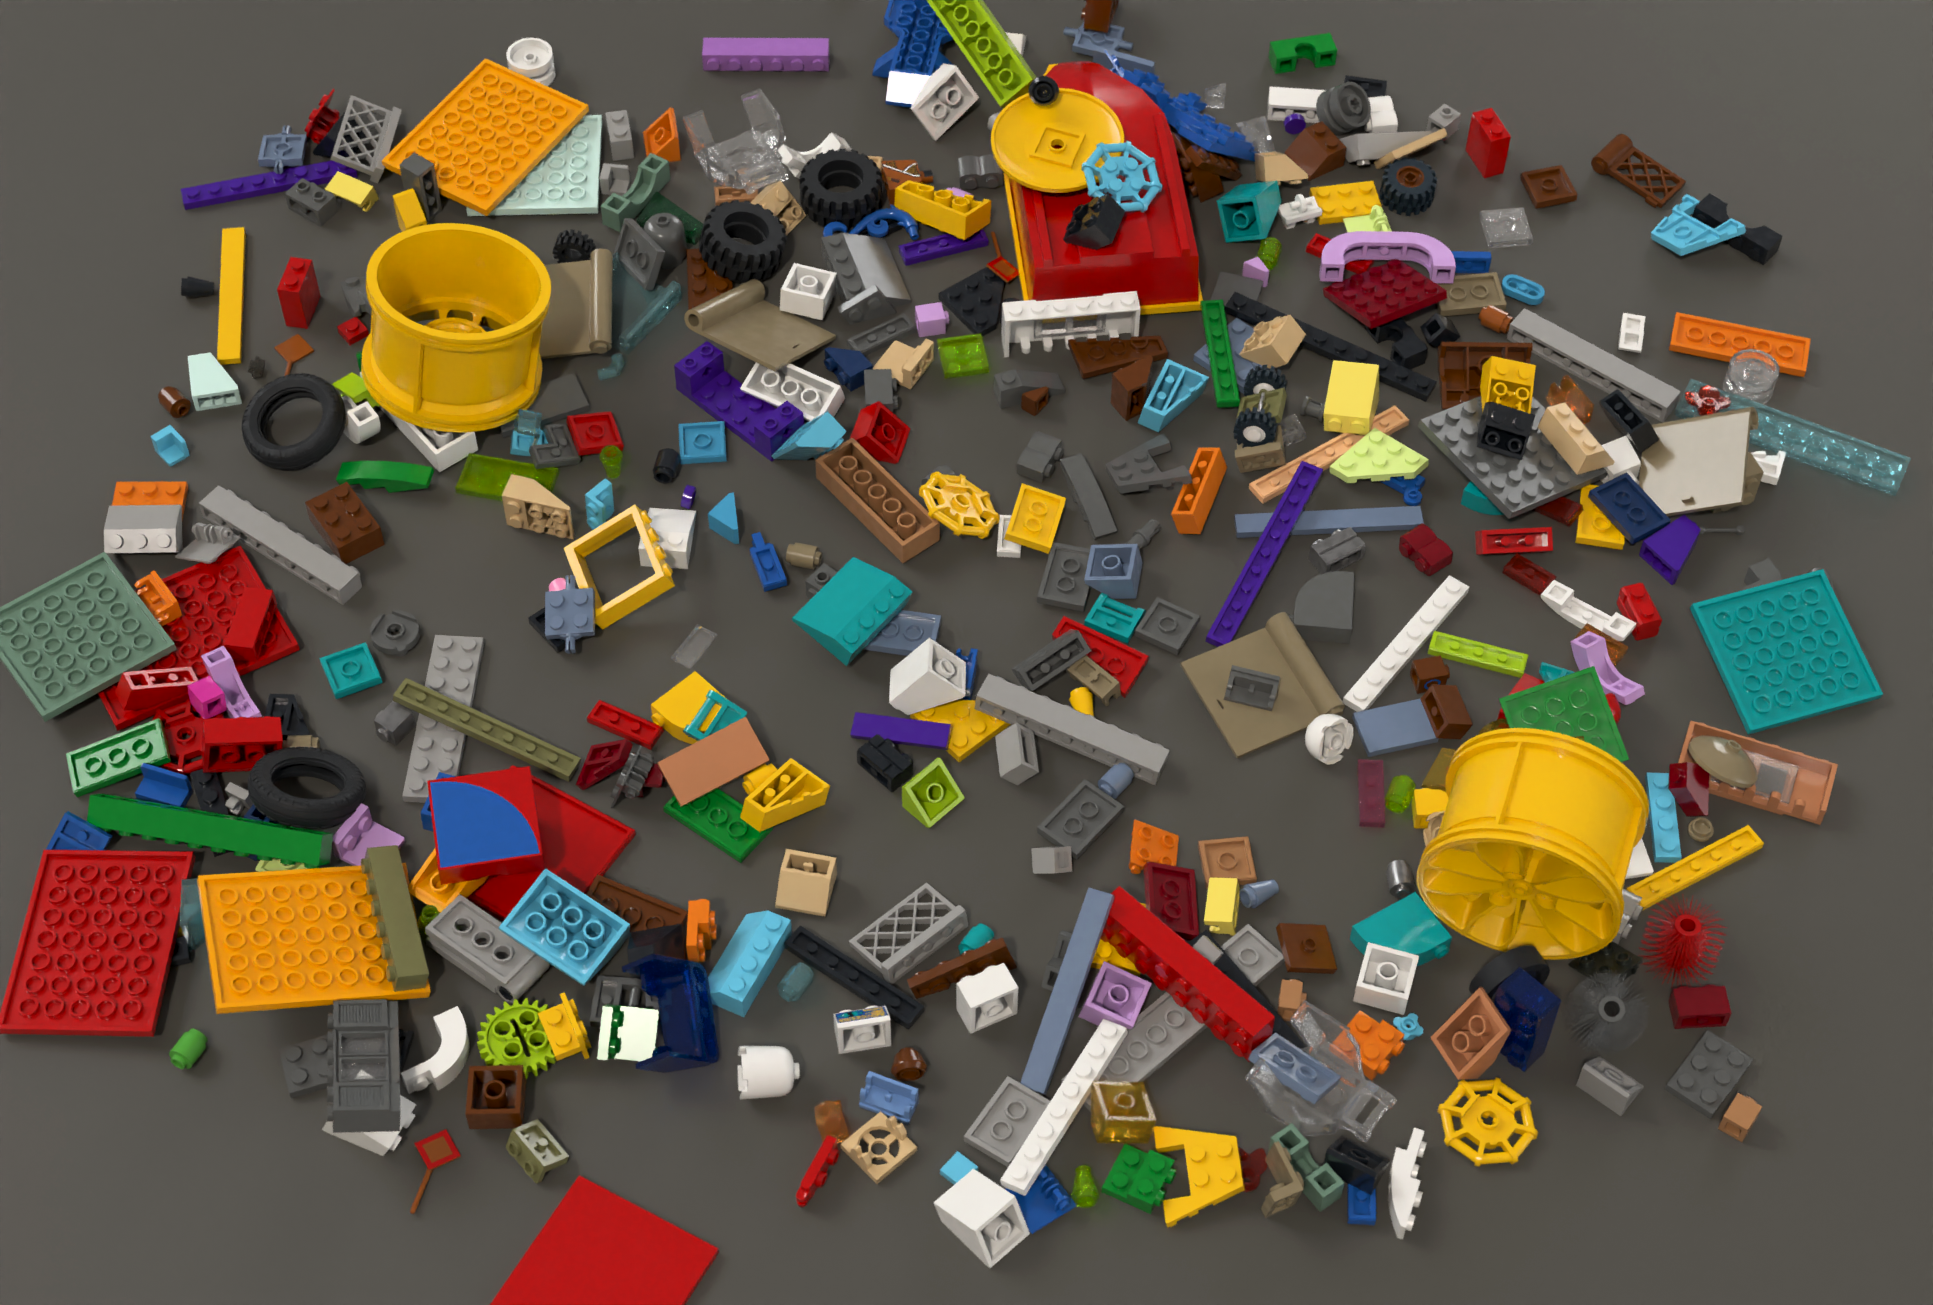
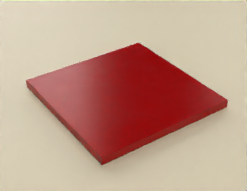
M512 764L509 769L518 768V767H516L515 765ZM531 775L544 869H548L586 895L597 874L604 876L635 837V830ZM543 870L512 875H490L466 899L503 922Z
M579 1175L490 1305H685L718 1255L719 1248Z

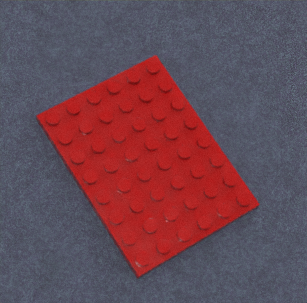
M241 545L222 553L213 563L206 564L201 562L162 579L178 601L182 616L162 626L174 642L177 650L139 671L192 667L198 680L209 676L201 656L223 646V638L230 629V618L236 613L237 599L239 596H242L244 587L266 589ZM277 607L258 661L250 662L233 659L239 677L300 650L296 639ZM119 682L97 693L117 731L155 715L157 709L162 710L177 705L189 698V693L186 692L147 709L124 711L115 694Z
M43 850L0 1011V1034L154 1037L196 858L194 853L179 851Z

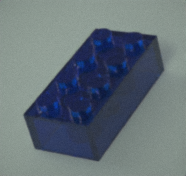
M1520 967L1498 987L1494 1005L1511 1029L1500 1053L1507 1058L1511 1065L1525 1072L1545 1053L1562 1000Z

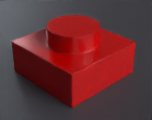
M353 317L337 326L338 333L349 345L369 336L368 329L357 317Z

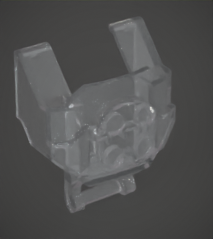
M761 89L741 95L752 131H746L730 140L717 144L714 143L702 110L683 117L685 128L694 149V156L704 169L706 177L710 181L724 187H732L738 190L745 188L748 195L755 193L756 189L769 184L788 180L787 171L781 161L783 157L777 151L782 144L786 145L785 132L780 121V115Z
M1305 1000L1291 1017L1290 1022L1308 1046L1301 1048V1050L1340 1075L1341 1079L1338 1085L1316 1104H1313L1310 1101L1304 1100L1300 1094L1288 1086L1282 1085L1262 1057L1252 1067L1245 1079L1266 1106L1265 1112L1287 1126L1292 1123L1303 1136L1335 1134L1339 1129H1344L1354 1133L1355 1137L1360 1141L1367 1142L1372 1135L1371 1131L1387 1109H1391L1394 1106L1396 1099L1392 1094L1370 1080H1365L1360 1046L1349 1032L1350 1028ZM1374 1097L1379 1103L1362 1125L1356 1121V1118L1371 1098Z

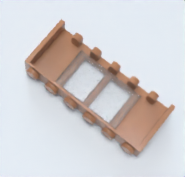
M1690 721L1678 763L1689 762L1698 764L1692 758L1688 745L1694 737L1710 735L1737 742L1749 755L1757 770L1758 779L1749 788L1727 784L1710 774V794L1779 815L1785 814L1821 825L1827 810L1838 764L1811 757L1801 752L1781 748L1777 745L1761 742L1751 737L1734 734L1728 730L1714 728L1704 723Z

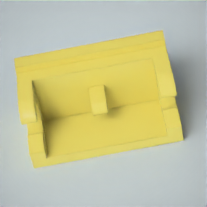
M337 171L325 188V191H330L335 197H341L357 204L361 208L363 207L362 210L368 212L375 201L377 202L379 199L373 186Z
M1209 878L1204 924L1210 926L1209 932L1230 934L1232 936L1236 934L1240 902L1238 878Z

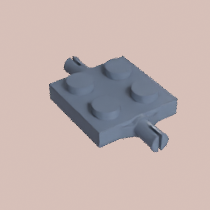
M1084 22L1078 29L1065 26L1063 35L1075 37L1072 52L1093 56L1095 46L1118 51L1120 48L1132 51L1133 42L1122 40L1124 27L1111 25L1108 33L1084 29Z
M284 125L281 134L263 135L258 156L259 167H274V172L281 174L284 166H303L307 146L306 134H291V127L287 125L286 128V125Z
M567 575L565 576L566 589L545 592V636L547 640H566L565 652L568 654L572 652L573 654L576 652V639L584 636H595V591L593 588H575V576L570 575L569 577Z

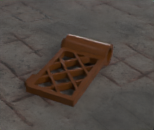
M1624 134L1616 135L1591 160L1592 168L1596 173L1611 175L1644 197L1645 202L1654 208H1662L1686 183V180L1635 148L1631 139ZM1635 156L1641 160V163H1631L1630 158ZM1628 169L1629 174H1622L1617 170ZM1633 169H1643L1644 174H1634ZM1648 169H1655L1658 171V174H1649ZM1636 180H1645L1647 186L1638 185ZM1650 180H1660L1661 186H1652ZM1665 180H1671L1677 185L1666 186ZM1653 192H1663L1664 198L1662 200L1659 199Z

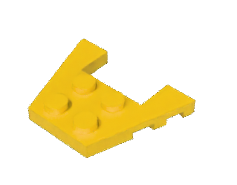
M1160 1126L1153 1127L1158 1153L1185 1149L1191 1195L1163 1200L1167 1227H1172L1177 1224V1221L1187 1216L1190 1218L1198 1214L1199 1210L1211 1204L1214 1206L1245 1190L1236 1136Z

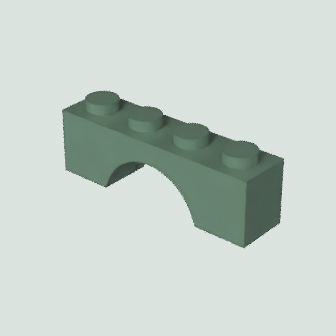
M650 153L638 166L637 175L631 188L622 196L612 193L601 205L603 225L621 232L624 219H634L670 181L669 161Z

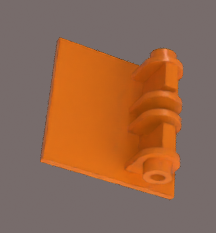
M1135 819L1130 847L1129 869L1131 873L1140 874L1147 861L1176 866L1179 836Z

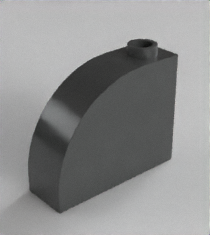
M1334 571L1323 573L1310 579L1302 586L1295 600L1294 614H1289V617L1304 640L1350 643L1354 572Z

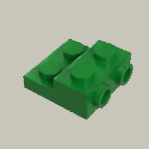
M1124 1144L1102 1186V1193L1151 1214L1155 1206H1161L1166 1194L1163 1191L1166 1184L1171 1185L1177 1173V1170L1174 1169L1175 1160L1153 1150L1145 1153Z

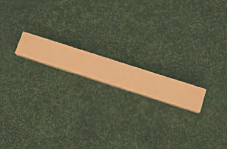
M1394 405L1374 417L1371 430L1376 428L1389 436L1409 425V419ZM1342 433L1286 465L1251 482L1249 490L1263 504L1286 491L1301 461L1319 467L1324 471L1330 468L1331 464L1365 435Z

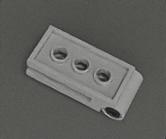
M460 894L425 927V933L428 935L426 945L495 994L498 993L506 1002L513 1004L514 999L518 1000L549 969L550 965L547 961L500 931L498 927L502 924Z

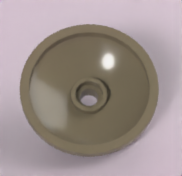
M1710 735L1697 736L1690 741L1688 749L1692 758L1715 778L1741 788H1749L1756 783L1758 779L1756 767L1749 755L1737 742Z

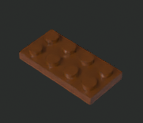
M687 249L688 308L690 310L733 289L732 281L728 277H721L717 274V271H712L708 267V263H705L702 259L699 249Z

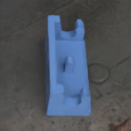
M871 1071L866 1076L865 1088H861L859 1107L877 1114L881 1111L888 1118L895 1116L897 1121L909 1125L919 1103L917 1088Z

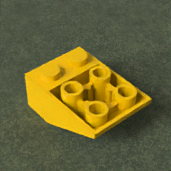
M1491 356L1483 364L1480 384L1482 412L1485 403L1494 402L1531 413L1536 365Z

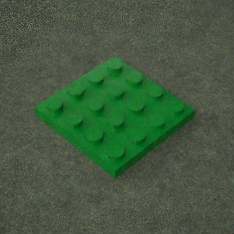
M1594 666L1499 699L1509 728H1531L1565 734L1602 749L1621 763L1629 760Z

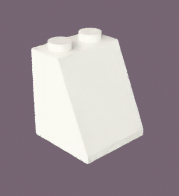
M931 638L923 642L890 671L889 703L895 709L907 715L955 701L965 696L966 662Z
M360 1071L355 1079L374 1078ZM400 1095V1130L402 1127L406 1129L409 1127L415 1117V1114L411 1112L416 1106L415 1103ZM333 1121L326 1122L322 1128L323 1131L381 1156H384L389 1149L394 1151L402 1138L398 1135L400 1131L333 1133Z
M972 1169L934 1202L941 1222L989 1268L995 1265L1030 1234L1016 1197L975 1169Z

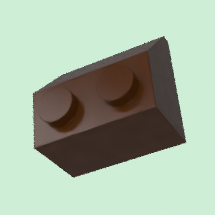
M1321 121L1305 128L1284 154L1308 174L1307 180L1311 181L1344 166L1346 146Z

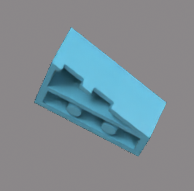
M1167 359L1143 406L1138 424L1160 432L1203 394L1209 377Z

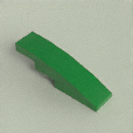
M393 461L342 462L336 481L339 485L348 482L349 485L360 483L364 489L385 487L388 493L428 488L435 470L429 466Z

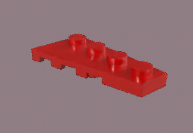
M1063 616L1052 634V639H1057L1070 629L1078 630L1091 650L1086 656L1119 681L1121 695L1126 698L1149 661V656Z

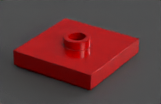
M611 411L567 416L566 422L578 456L623 451L624 444Z

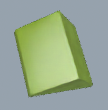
M936 758L902 787V807L927 828L933 826L965 799L941 758Z

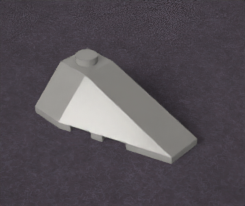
M1432 131L1363 133L1340 138L1339 140L1346 146L1345 158L1349 163L1357 162V166L1370 165L1372 160L1379 159L1400 147L1432 134Z

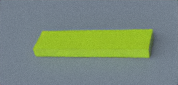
M1438 631L1433 632L1428 649V654L1433 656L1441 655L1445 659L1519 678L1524 674L1528 654Z

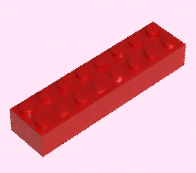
M1121 886L1116 888L1111 893L1115 898L1100 939L1104 942H1109L1115 947L1121 957L1128 958L1141 974L1149 976L1160 990H1165L1169 993L1177 1005L1185 1007L1192 1013L1197 1022L1204 1023L1210 1028L1213 1035L1231 1046V1049L1237 1056L1244 1057L1250 1062L1248 1058L1251 1052L1272 1036L1275 1016Z

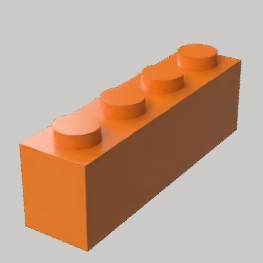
M1198 448L1189 469L1192 483L1183 484L1171 513L1179 534H1201L1227 469L1220 448Z

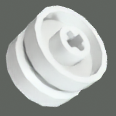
M532 37L523 38L514 42L508 48L506 55L510 70L545 86H549L554 81L556 75L552 47L546 41Z

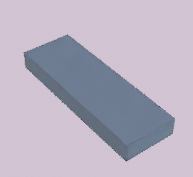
M1095 46L1093 50V63H1098L1111 70L1114 66L1104 52L1105 49L1110 56L1115 55L1124 70L1134 71L1139 69L1146 74L1147 72L1154 74L1155 62L1100 46Z

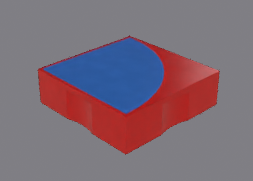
M530 766L427 781L441 885L478 880L490 875H512L544 870Z

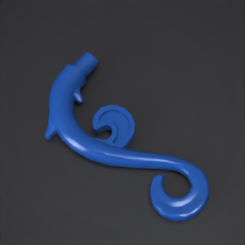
M892 204L890 205L891 208L881 209L867 215L849 232V234H859L867 228L868 233L872 237H883L889 231L888 223L883 219H893L899 221L898 225L905 227L912 240L919 238L918 225L915 219L909 213L896 208ZM831 222L825 226L823 236L833 235L835 231L847 233L848 229L840 222Z

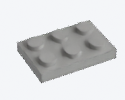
M1007 1076L964 1135V1142L1009 1167L1049 1105L1050 1100Z

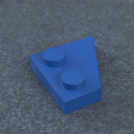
M67 811L46 850H106L113 835Z

